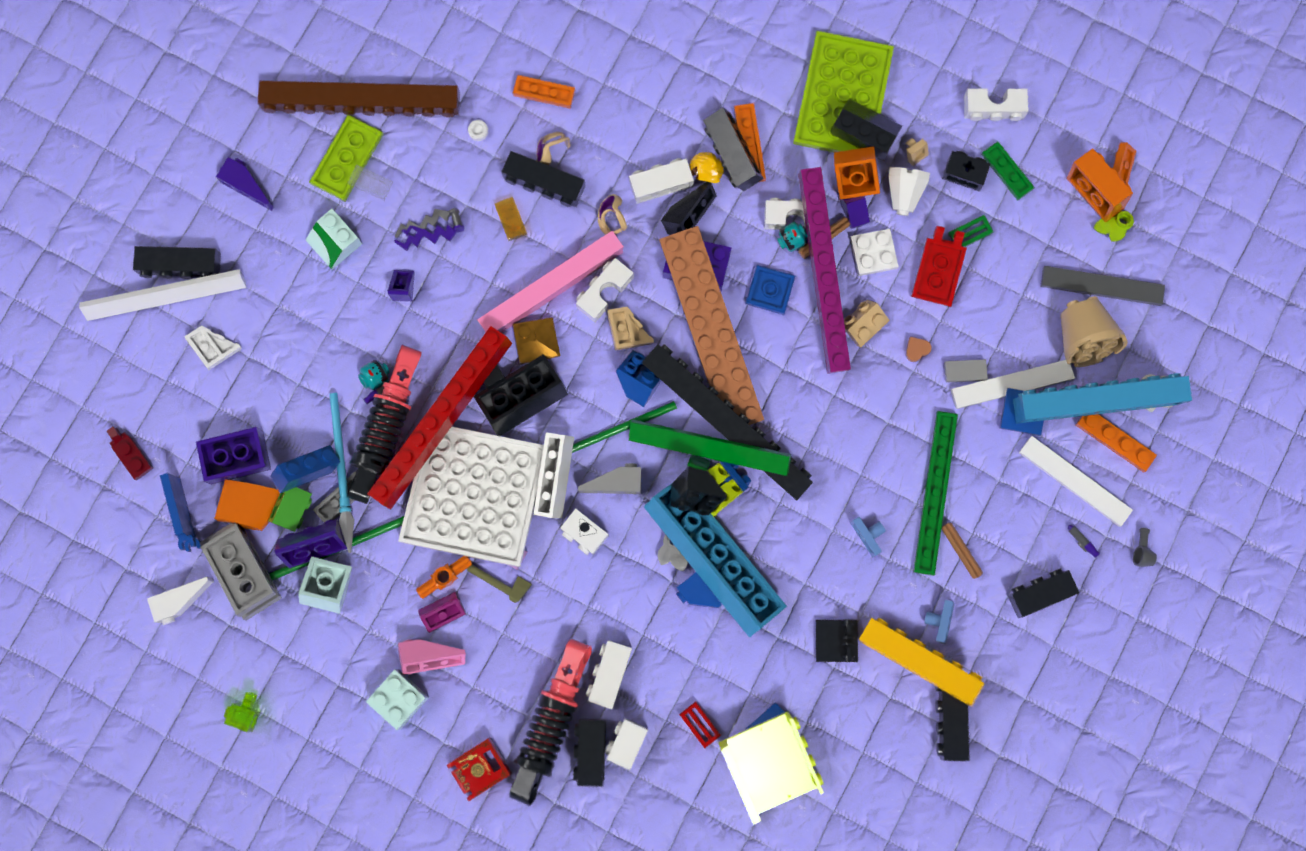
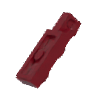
M114 426L106 431L113 440L110 442L111 448L134 480L137 481L153 469L131 436L127 435L126 432L121 434Z

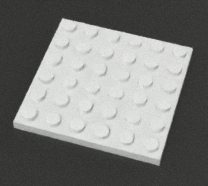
M451 427L413 479L398 541L400 543L521 567L535 507L544 445Z

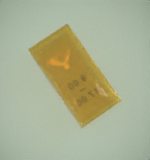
M513 197L494 203L508 241L527 235Z

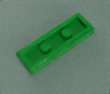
M998 141L982 152V157L987 163L991 164L990 167L1017 201L1035 188Z

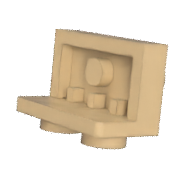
M866 300L859 304L856 311L844 318L845 331L858 347H862L890 320L878 303Z

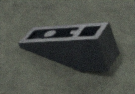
M705 182L669 208L661 219L668 235L693 228L697 225L717 197L711 182Z

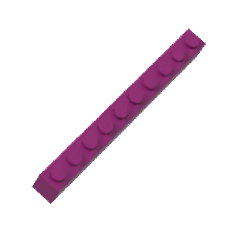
M821 167L802 169L798 177L827 374L849 371L851 367Z

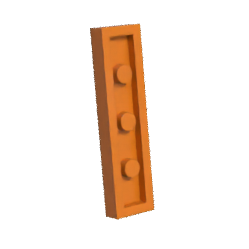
M754 103L734 106L736 124L764 178L760 182L766 181Z
M1099 414L1081 416L1075 425L1143 473L1147 471L1157 456Z

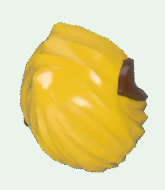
M710 152L696 154L692 157L689 164L692 176L695 175L701 181L719 183L724 172L721 160Z

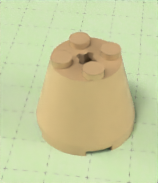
M1096 296L1081 302L1078 300L1071 301L1061 313L1064 356L1067 364L1073 363L1075 367L1094 365L1103 362L1102 358L1109 356L1113 352L1114 354L1120 353L1127 346L1128 341L1124 332Z

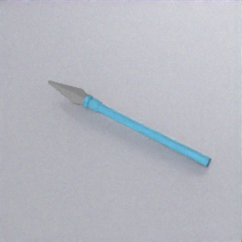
M331 393L329 395L335 454L340 460L337 466L340 493L339 512L341 513L339 524L348 552L351 553L354 518L351 514L350 499L347 498L348 488L338 393Z

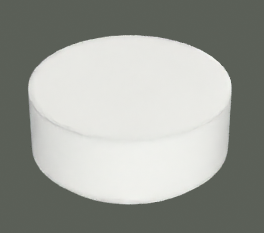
M481 120L471 122L468 126L469 136L475 141L484 140L488 136L486 123Z

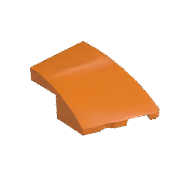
M225 479L214 519L222 522L237 523L243 529L263 531L269 523L268 519L280 493L278 489Z

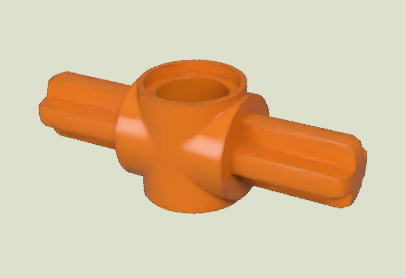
M463 556L451 565L447 563L443 567L436 569L430 575L431 579L416 589L418 595L424 599L438 588L442 590L452 585L458 579L457 575L472 565L469 557ZM443 571H447L449 579L447 582L442 583L439 580V575Z

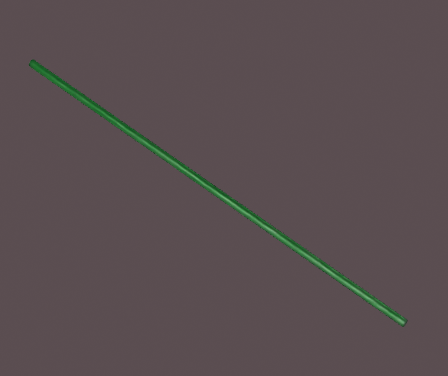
M673 401L573 444L572 453L630 429V422L632 420L647 422L677 409V406ZM404 516L353 537L352 547L402 526ZM331 554V555H328V556H325V557H322V558H319V559H325V558H327V557H329V556H332V555H334V554ZM309 562L292 568L285 566L269 573L272 580H275L308 566Z

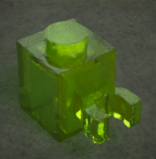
M246 692L242 704L232 703L231 706H228L224 713V718H226L224 724L247 733L253 732L260 715V711L252 709L258 695Z

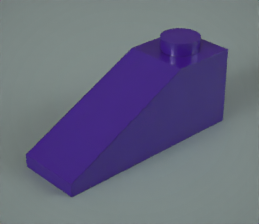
M228 157L216 175L220 183L272 211L274 207L246 168L247 164L238 158L233 160Z

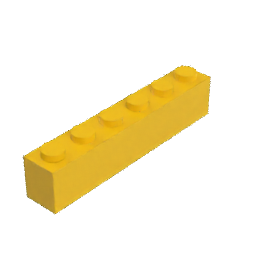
M880 618L877 620L870 619L859 638L862 644L973 707L985 685L981 681L983 678L972 671L970 674L963 671V666L953 660L949 663L943 659L945 656L936 650L930 652L925 649L926 645L917 639L914 641L906 638L907 634L897 628L895 631L888 627L889 624Z

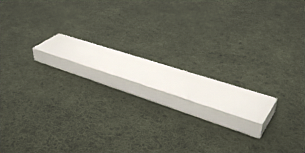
M1063 360L951 389V394L956 409L1003 398L1006 396L1007 388L1028 391L1075 379L1071 363L1067 364V361Z
M1033 436L1027 440L1019 451V454L1117 526L1121 527L1133 511Z

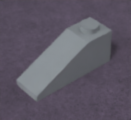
M627 463L625 467L614 469L578 486L579 493L641 494V467H637V464Z

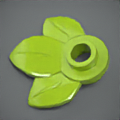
M1121 211L1106 223L1102 218L1098 220L1094 225V230L1100 234H1109L1111 242L1119 241L1125 237L1126 230L1133 226L1134 218L1130 212ZM1120 220H1125L1126 224L1121 223Z

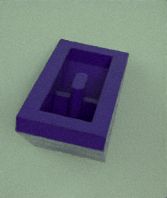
M837 192L845 216L850 222L849 226L851 229L870 223L865 196L840 199L839 192Z
M394 270L387 290L388 295L392 301L413 302L414 271Z

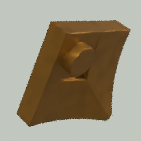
M553 317L513 324L520 365L529 363L543 354L546 359L560 357Z

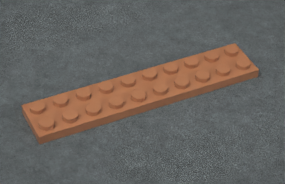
M696 226L659 239L709 386L711 385L719 392L717 397L720 400L724 401L727 399L735 406L733 411L738 416L740 413L744 414L750 420L749 425L763 421L764 417L699 227Z

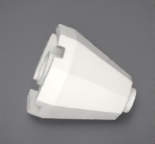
M890 167L888 178L893 210L897 211V215L908 216L909 213L914 212L929 182L930 173L915 169L912 171L907 170V168Z

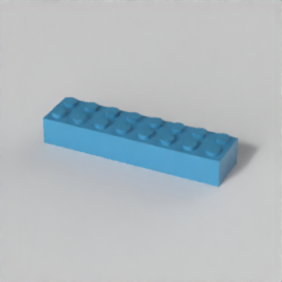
M1175 373L1161 377V379L1160 376L1147 377V379H1142L1141 381L1139 378H1132L1120 382V384L1119 380L1108 381L1105 384H1100V386H1098V383H1089L1081 386L1079 389L1077 385H1071L1059 389V391H1057L1056 387L1044 389V391H1039V393H1036V390H1028L1018 394L1019 397L1013 399L1016 424L1174 406L1192 401L1189 376L1181 377V373Z
M671 484L653 496L644 506L645 510L749 638L787 607L711 513L709 515H699L697 512L681 511L678 508L670 507Z

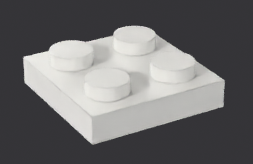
M890 229L850 237L858 276L898 269L899 266Z

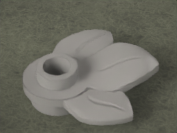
M665 535L663 539L664 545L658 551L660 565L671 562L676 569L684 571L688 561L675 545L670 544V539Z

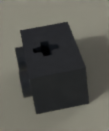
M952 151L942 179L980 192L984 186L991 164L987 163L983 158H973L967 156L965 152Z

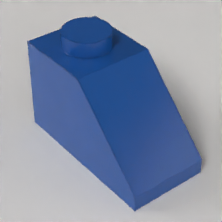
M697 572L676 587L679 591L676 595L683 604L687 602L689 605L711 608L722 606Z

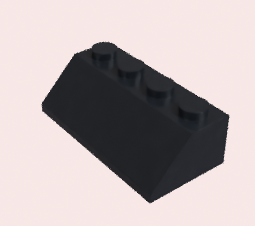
M543 354L476 394L474 398L497 436H501L567 396L568 393Z

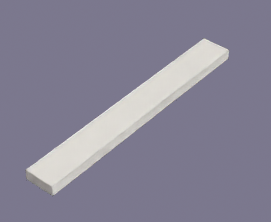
M240 269L80 302L79 308L86 320L90 321L246 288V282Z

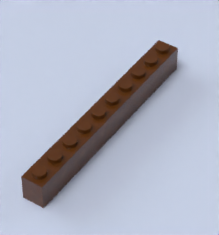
M259 81L258 105L267 113L284 111L285 113L293 114L296 111H302L306 114L323 112L329 115L335 114V112H343L346 115L363 113L364 115L371 116L375 113H382L386 116H393L394 114H402L404 116L422 114L425 117H433L434 115L453 117L454 115H459L460 91L458 85Z

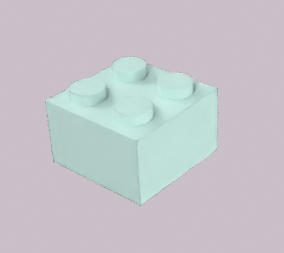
M394 669L366 703L396 730H401L429 697L409 678L402 675L399 669Z

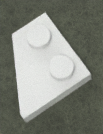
M200 326L184 336L208 371L242 349L239 344L211 332L210 329L204 326Z

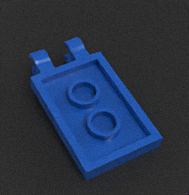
M169 473L159 475L173 529L178 537L179 549L182 551L186 550L187 552H192L191 547L201 549V541L195 538L196 535L181 479Z

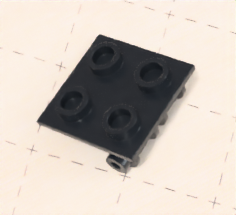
M816 620V662H858V620Z

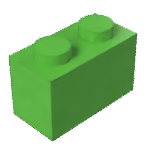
M297 487L280 493L268 521L295 532L296 528L299 529L303 523L304 518L302 515L312 502V498H310L312 493Z

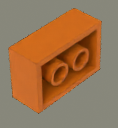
M1093 148L1074 161L1066 178L1105 223L1125 209L1133 194L1131 187L1118 177L1117 171L1109 167L1102 154L1096 152Z

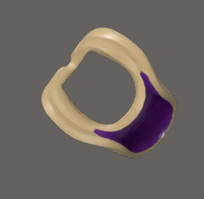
M554 132L542 137L537 145V161L549 166L552 161L549 147L564 141L567 148H570V138L561 132ZM561 136L558 140L545 143L554 137Z
M616 194L609 195L599 207L598 224L605 235L611 232L605 222V215L610 211L616 214L621 226L620 229L613 231L615 235L625 231L628 227L624 216L618 209L622 204V198Z

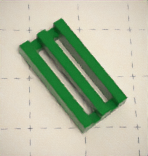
M982 215L950 231L948 235L952 238L953 242L955 231L966 230L983 221V225L964 234L963 239L985 228L987 229V231L962 243V247H967L993 234L994 231L985 215Z

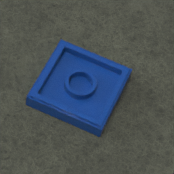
M757 265L746 305L785 315L795 276Z
M1007 388L999 428L1041 436L1044 421L1016 424L1013 399L1019 397L1018 394L1023 393V391Z

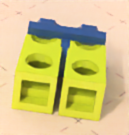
M721 461L707 470L727 494V498L711 513L713 517L749 488L748 485L751 479L747 474L740 476L735 471L738 465Z

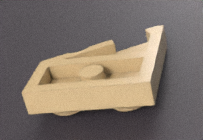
M628 307L607 310L615 351L654 343V339L646 333L643 325L634 318L633 313Z

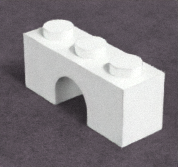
M967 89L964 95V119L972 121L990 119L991 121L1002 119L1019 121L1024 119L1028 113V89H1007L1001 104H995L990 101L988 89Z
M771 198L766 200L764 229L780 230L785 227L787 217L797 215L803 219L806 231L801 199L781 201L780 198Z
M616 258L612 262L608 261L602 268V274L599 277L595 276L589 283L590 288L586 292L582 291L576 298L577 309L595 323L608 309V303L600 297L602 290L607 287H613L622 293L634 279V273Z

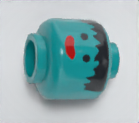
M792 222L779 230L780 237L777 240L782 249L787 248L789 252H793L804 246L807 242V233L802 224L798 225L796 222Z
M373 360L360 368L358 378L365 389L375 390L382 386L384 382H388L390 370L385 363L381 364L379 361Z

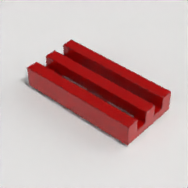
M696 701L679 714L704 748L721 736ZM696 708L715 735L711 737L692 709ZM687 713L690 714L708 738V741L705 742L685 716Z

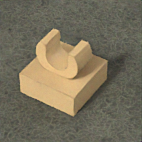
M911 138L905 142L908 146L906 148L908 162L912 166L929 155L928 143L923 139L916 142Z

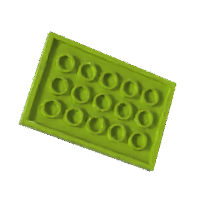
M817 31L793 144L829 152L860 149L832 135L831 131L841 110L849 99L881 115L894 46Z

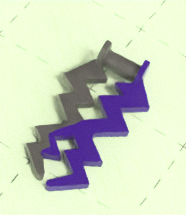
M454 208L449 211L434 209L433 216L425 215L419 226L410 220L407 226L400 224L395 237L398 238L404 232L408 238L405 244L398 240H394V242L406 251H408L412 243L418 248L423 237L436 244L440 235H442L450 242L457 232L464 231L459 209ZM449 216H452L453 228L447 224V228L444 230L437 225L433 234L426 230L428 223L435 227L439 217L448 221ZM411 229L417 232L415 237L409 234Z

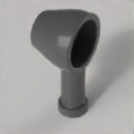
M1140 528L1139 546L1134 552L1133 563L1139 567L1153 566L1156 563L1157 555L1147 548L1150 529Z

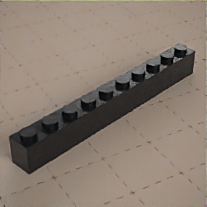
M657 344L641 362L729 441L774 451L781 449L773 440L770 443L763 437L766 434L757 426L753 429L748 424L750 420L744 414L740 413L738 416L733 411L735 406L727 399L724 401L720 400L717 397L719 392L711 385L707 388L701 382L704 379L696 372L691 374L686 369L688 365L681 358L675 360L671 356L673 351L665 344L662 346ZM792 457L787 476L764 471L796 501L813 483L810 480L812 475L804 468L799 470L794 465L796 461Z

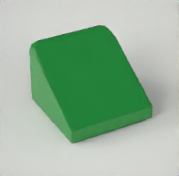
M691 455L687 467L707 471L710 460Z

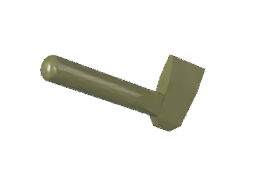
M473 564L467 568L468 572L507 594L509 600L514 603L519 602L532 586L531 583L518 576L511 588Z

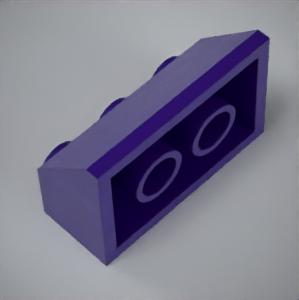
M336 519L327 520L315 527H307L297 533L286 534L283 538L277 539L274 551L275 555L288 568L310 562L311 557L322 558L346 550L347 546L339 521Z

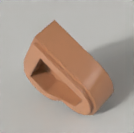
M909 337L906 358L910 362H917L921 357L927 356L931 352V344L923 339Z

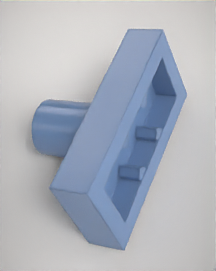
M860 517L850 522L872 558L882 552L874 540L886 532L881 522H877L868 529Z
M945 600L942 615L931 612L926 613L924 624L939 627L936 639L938 643L946 644L955 605L953 601Z

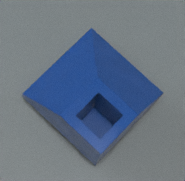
M632 350L617 368L616 373L626 397L644 407L653 396L661 380L641 363L646 357Z

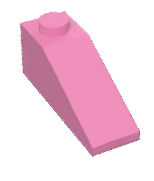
M409 639L398 643L402 675L465 664L466 653L463 649L420 639Z

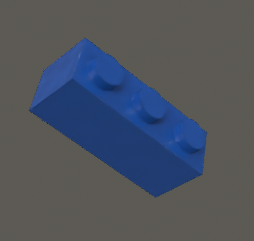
M331 445L278 464L270 477L279 493H283L331 474L339 465L340 460Z

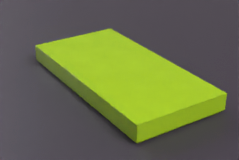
M347 115L309 183L345 202L383 137V132Z

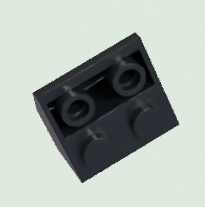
M688 466L671 484L670 507L678 508L681 511H693L699 515H709L727 498V494L706 470Z

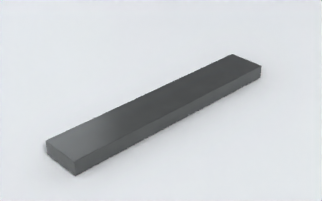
M1050 266L1043 267L1041 287L1157 306L1163 305L1165 285Z

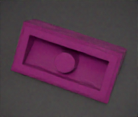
M456 592L418 610L419 617L428 633L466 615Z

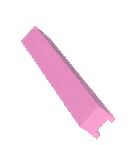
M613 231L609 232L477 319L485 332L492 326L503 333L512 327L513 324L518 323L604 266L608 261L622 254L624 246Z

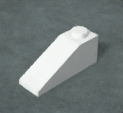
M204 577L147 598L154 622L162 623L163 625L175 622V618L181 616L214 582L213 578Z

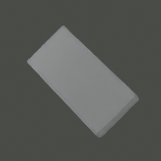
M986 359L944 362L946 383L988 380Z

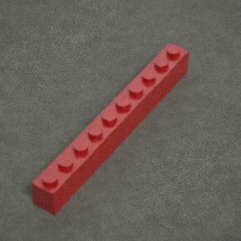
M489 327L367 493L369 496L390 510L512 345L507 336L494 327Z

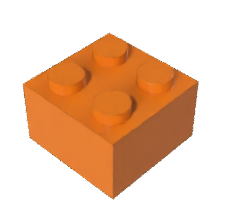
M874 146L834 152V166L840 199L880 194Z

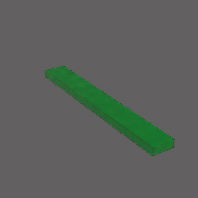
M942 411L936 412L913 573L935 576L958 414Z
M638 420L630 422L628 441L785 476L789 473L791 454Z

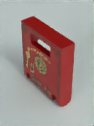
M490 737L447 765L448 769L456 766L457 769L452 771L451 774L464 794L469 791L472 792L467 797L468 802L512 774ZM489 750L501 767L496 772L484 755Z

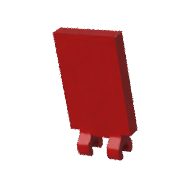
M937 226L934 230L933 239L926 238L911 297L951 307L967 250L966 247L961 246L965 232L955 231L952 242L942 239L945 227Z

